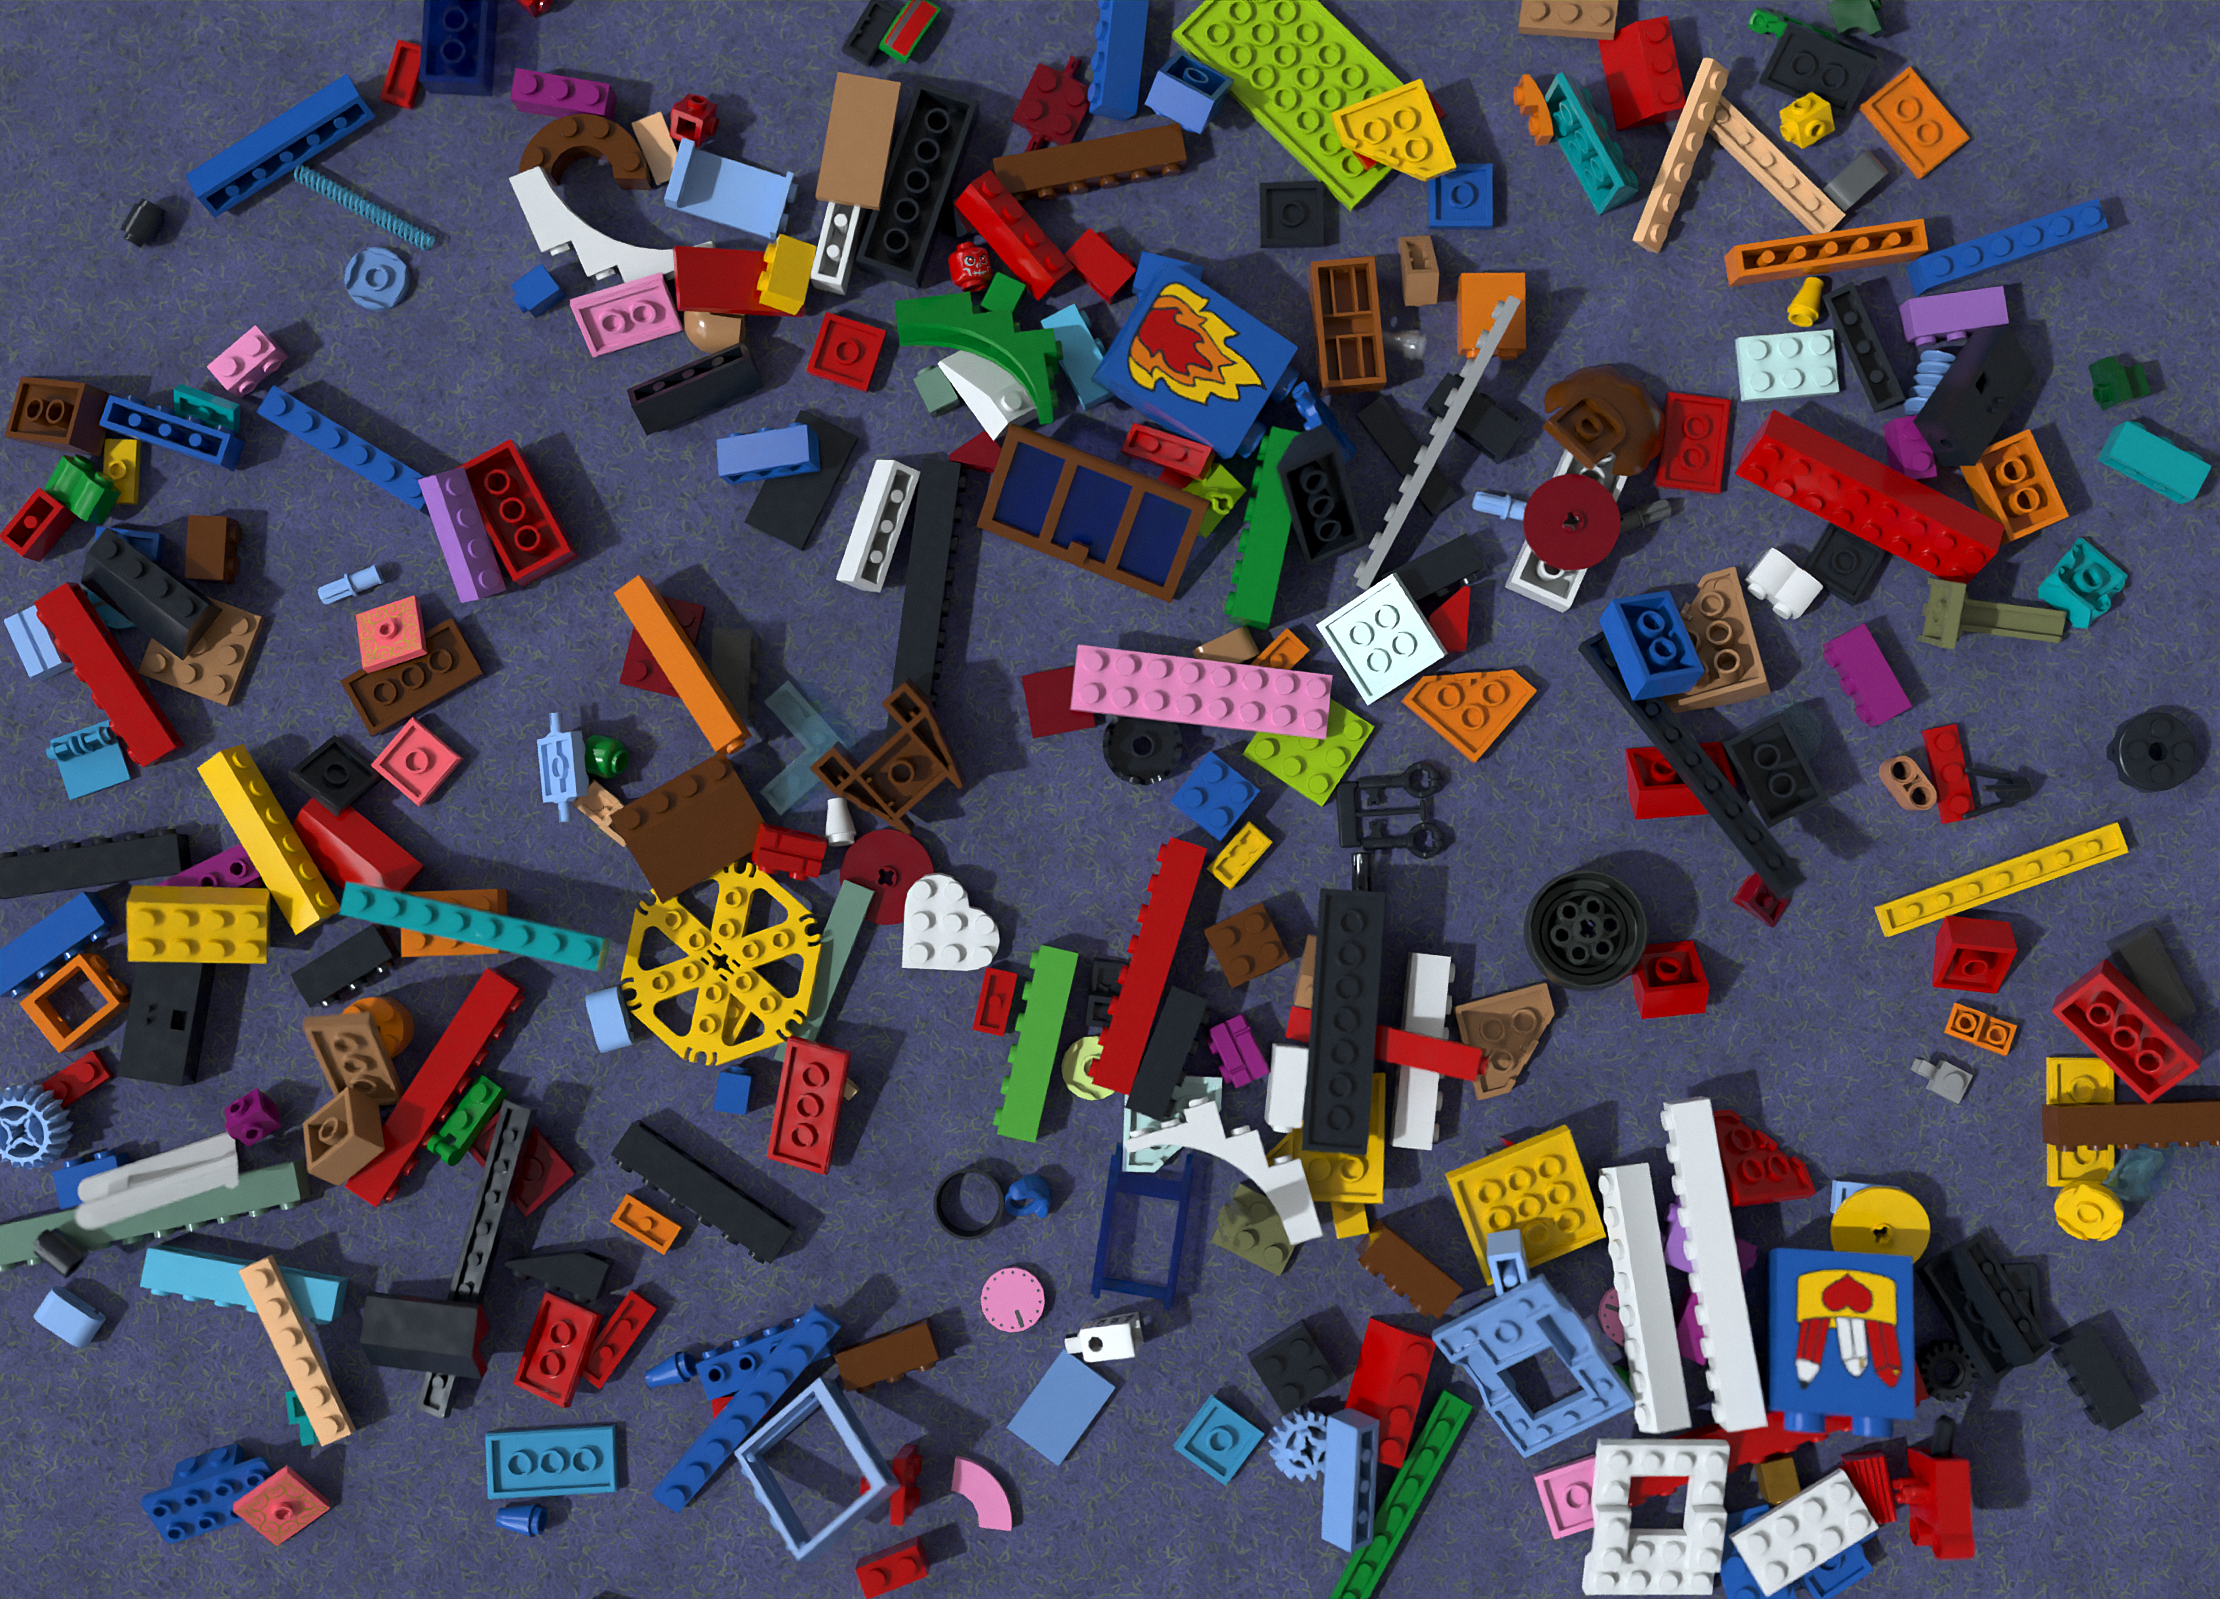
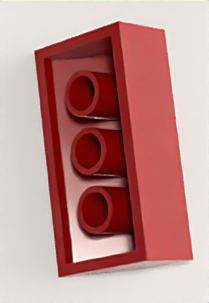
M1370 1317L1344 1409L1350 1407L1379 1420L1377 1461L1402 1468L1436 1343L1430 1334Z

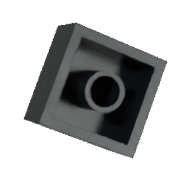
M1299 1320L1247 1353L1251 1365L1283 1416L1291 1413L1339 1382L1336 1374L1302 1320Z

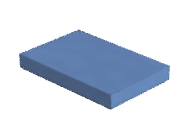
M1064 1347L1008 1423L1007 1429L1059 1466L1114 1391L1116 1385L1076 1355L1068 1354Z

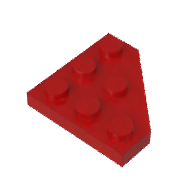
M1733 1110L1712 1111L1725 1189L1732 1207L1806 1199L1816 1194L1804 1162L1796 1156L1788 1157L1777 1149L1778 1143L1759 1129L1753 1131L1740 1122L1741 1116Z

